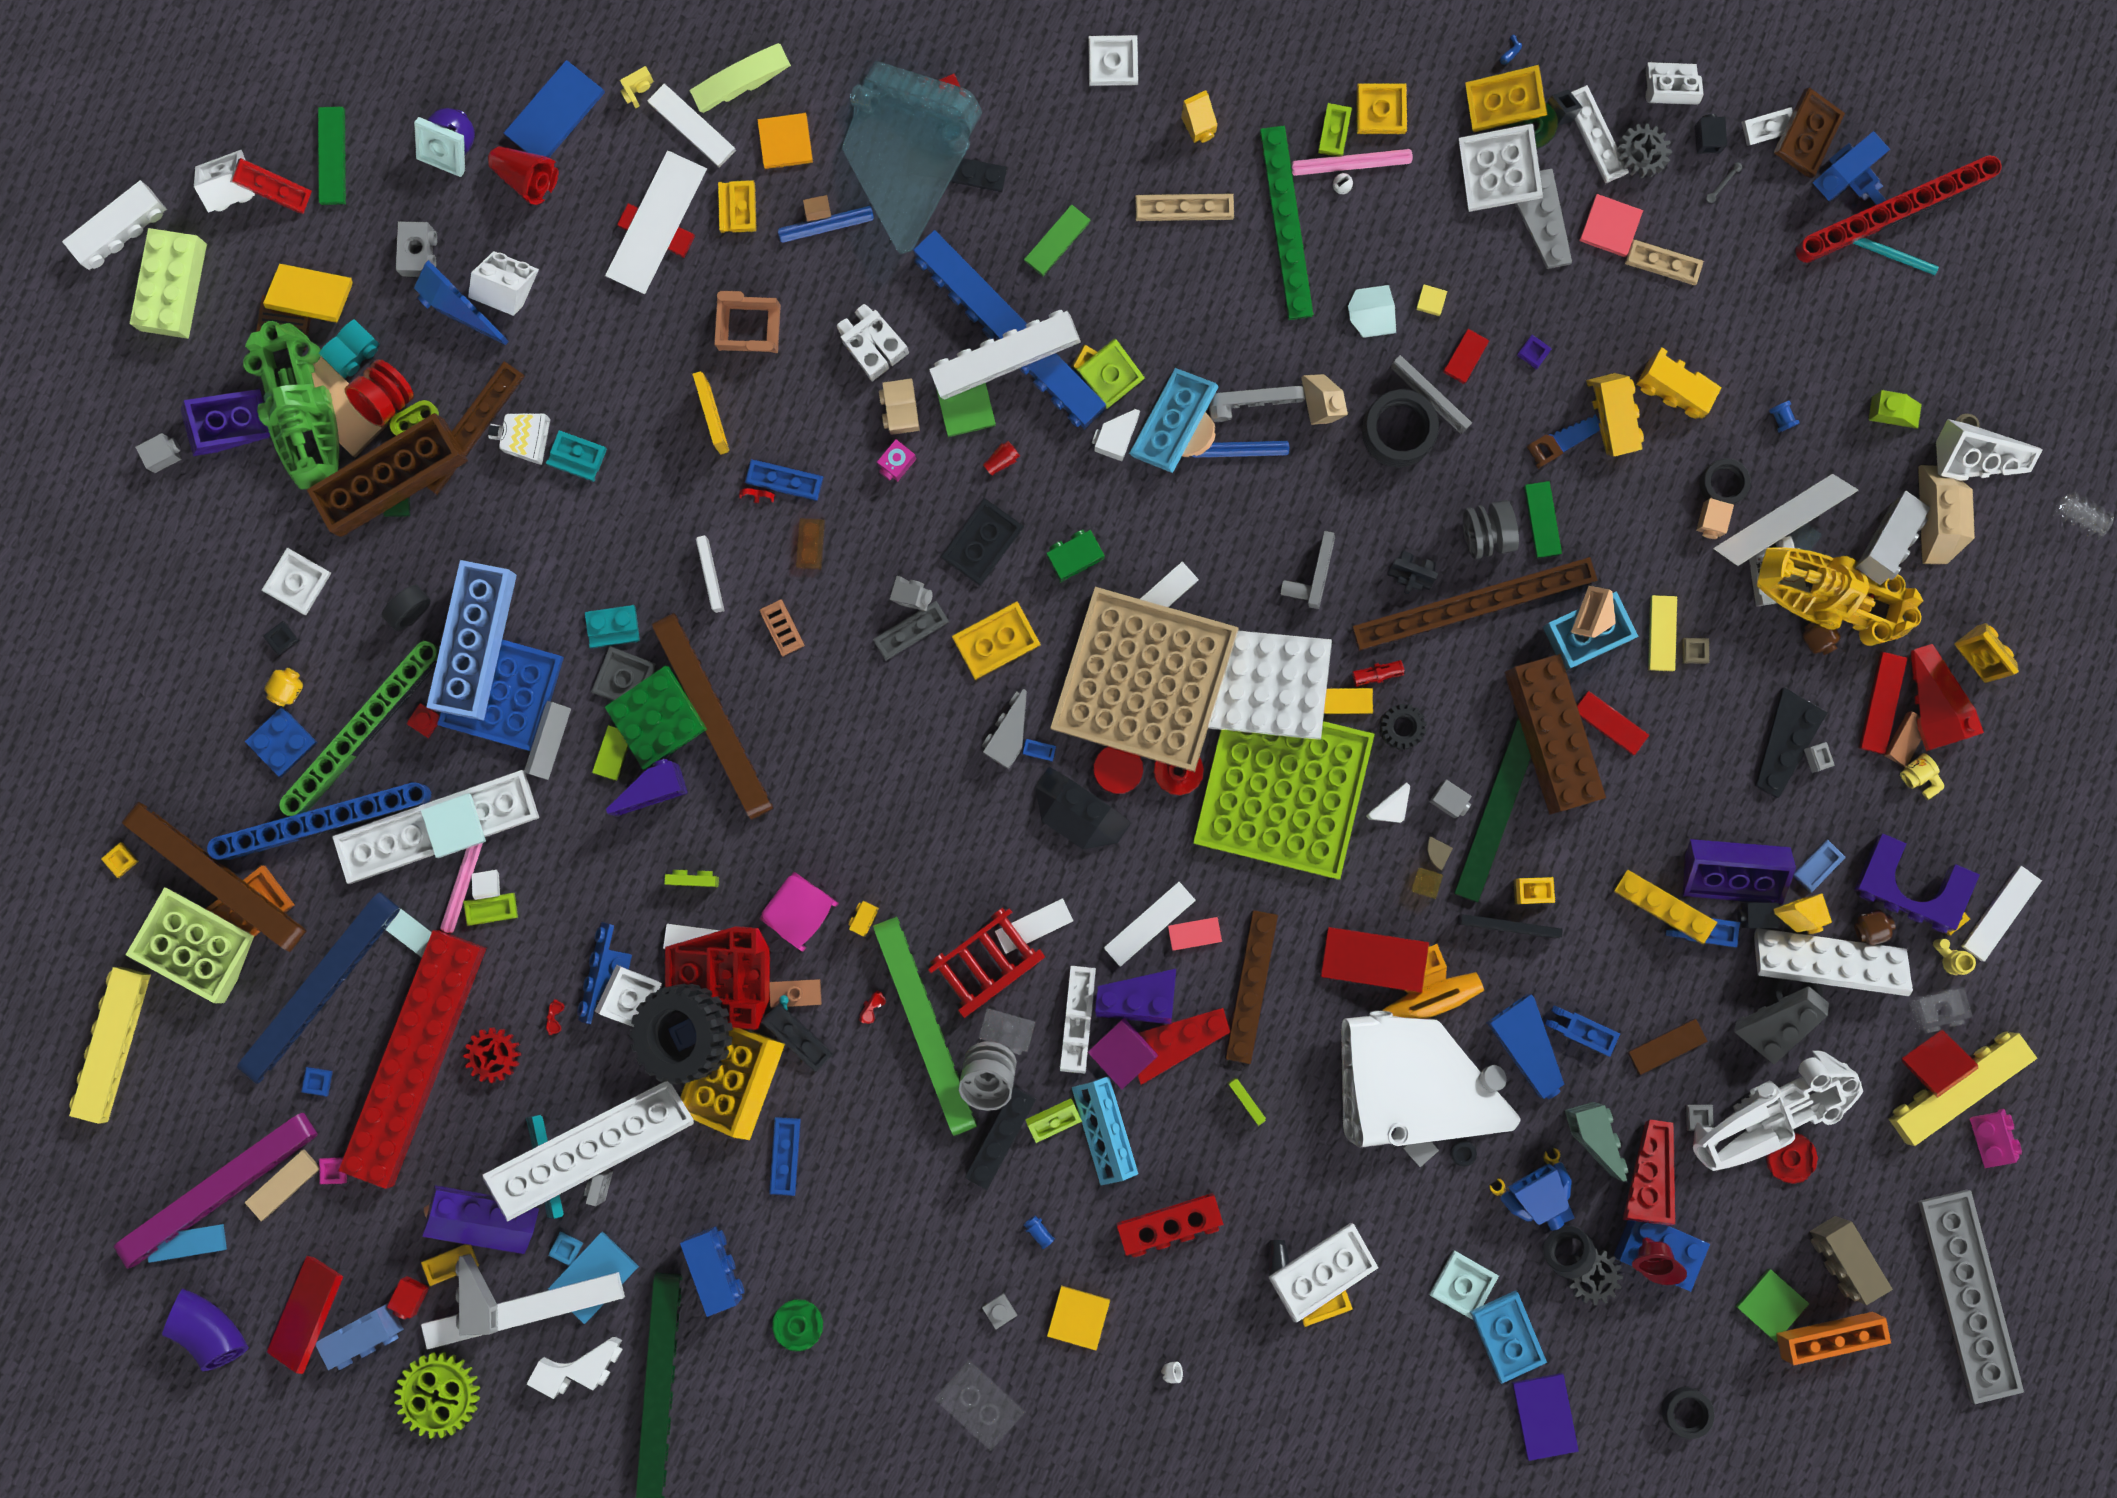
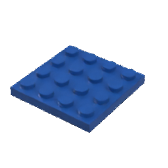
M502 640L484 721L441 712L437 725L531 751L546 702H551L564 657Z

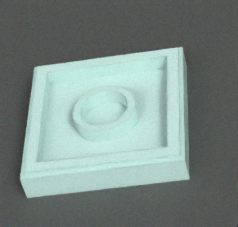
M418 117L414 122L416 159L461 177L465 171L464 135Z
M469 793L421 810L436 858H441L486 842L472 796Z
M1453 1250L1429 1295L1473 1320L1470 1311L1484 1305L1499 1276Z

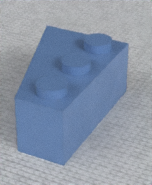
M389 1303L316 1342L315 1345L328 1370L336 1366L338 1370H341L352 1364L351 1358L360 1354L361 1358L376 1351L375 1345L383 1342L385 1346L399 1338L397 1333L404 1329L398 1317L392 1314L393 1310L387 1308Z

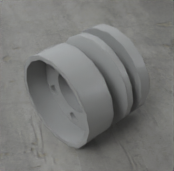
M986 1041L971 1046L965 1053L959 1093L968 1105L979 1110L990 1111L997 1110L1009 1102L1012 1095L1017 1061L1008 1047L1000 1043Z

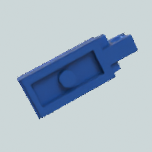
M1848 143L1832 156L1829 161L1832 164L1836 163L1853 149L1851 144ZM1871 168L1850 184L1857 195L1862 197L1864 201L1869 197L1876 205L1886 201L1878 191L1883 185Z

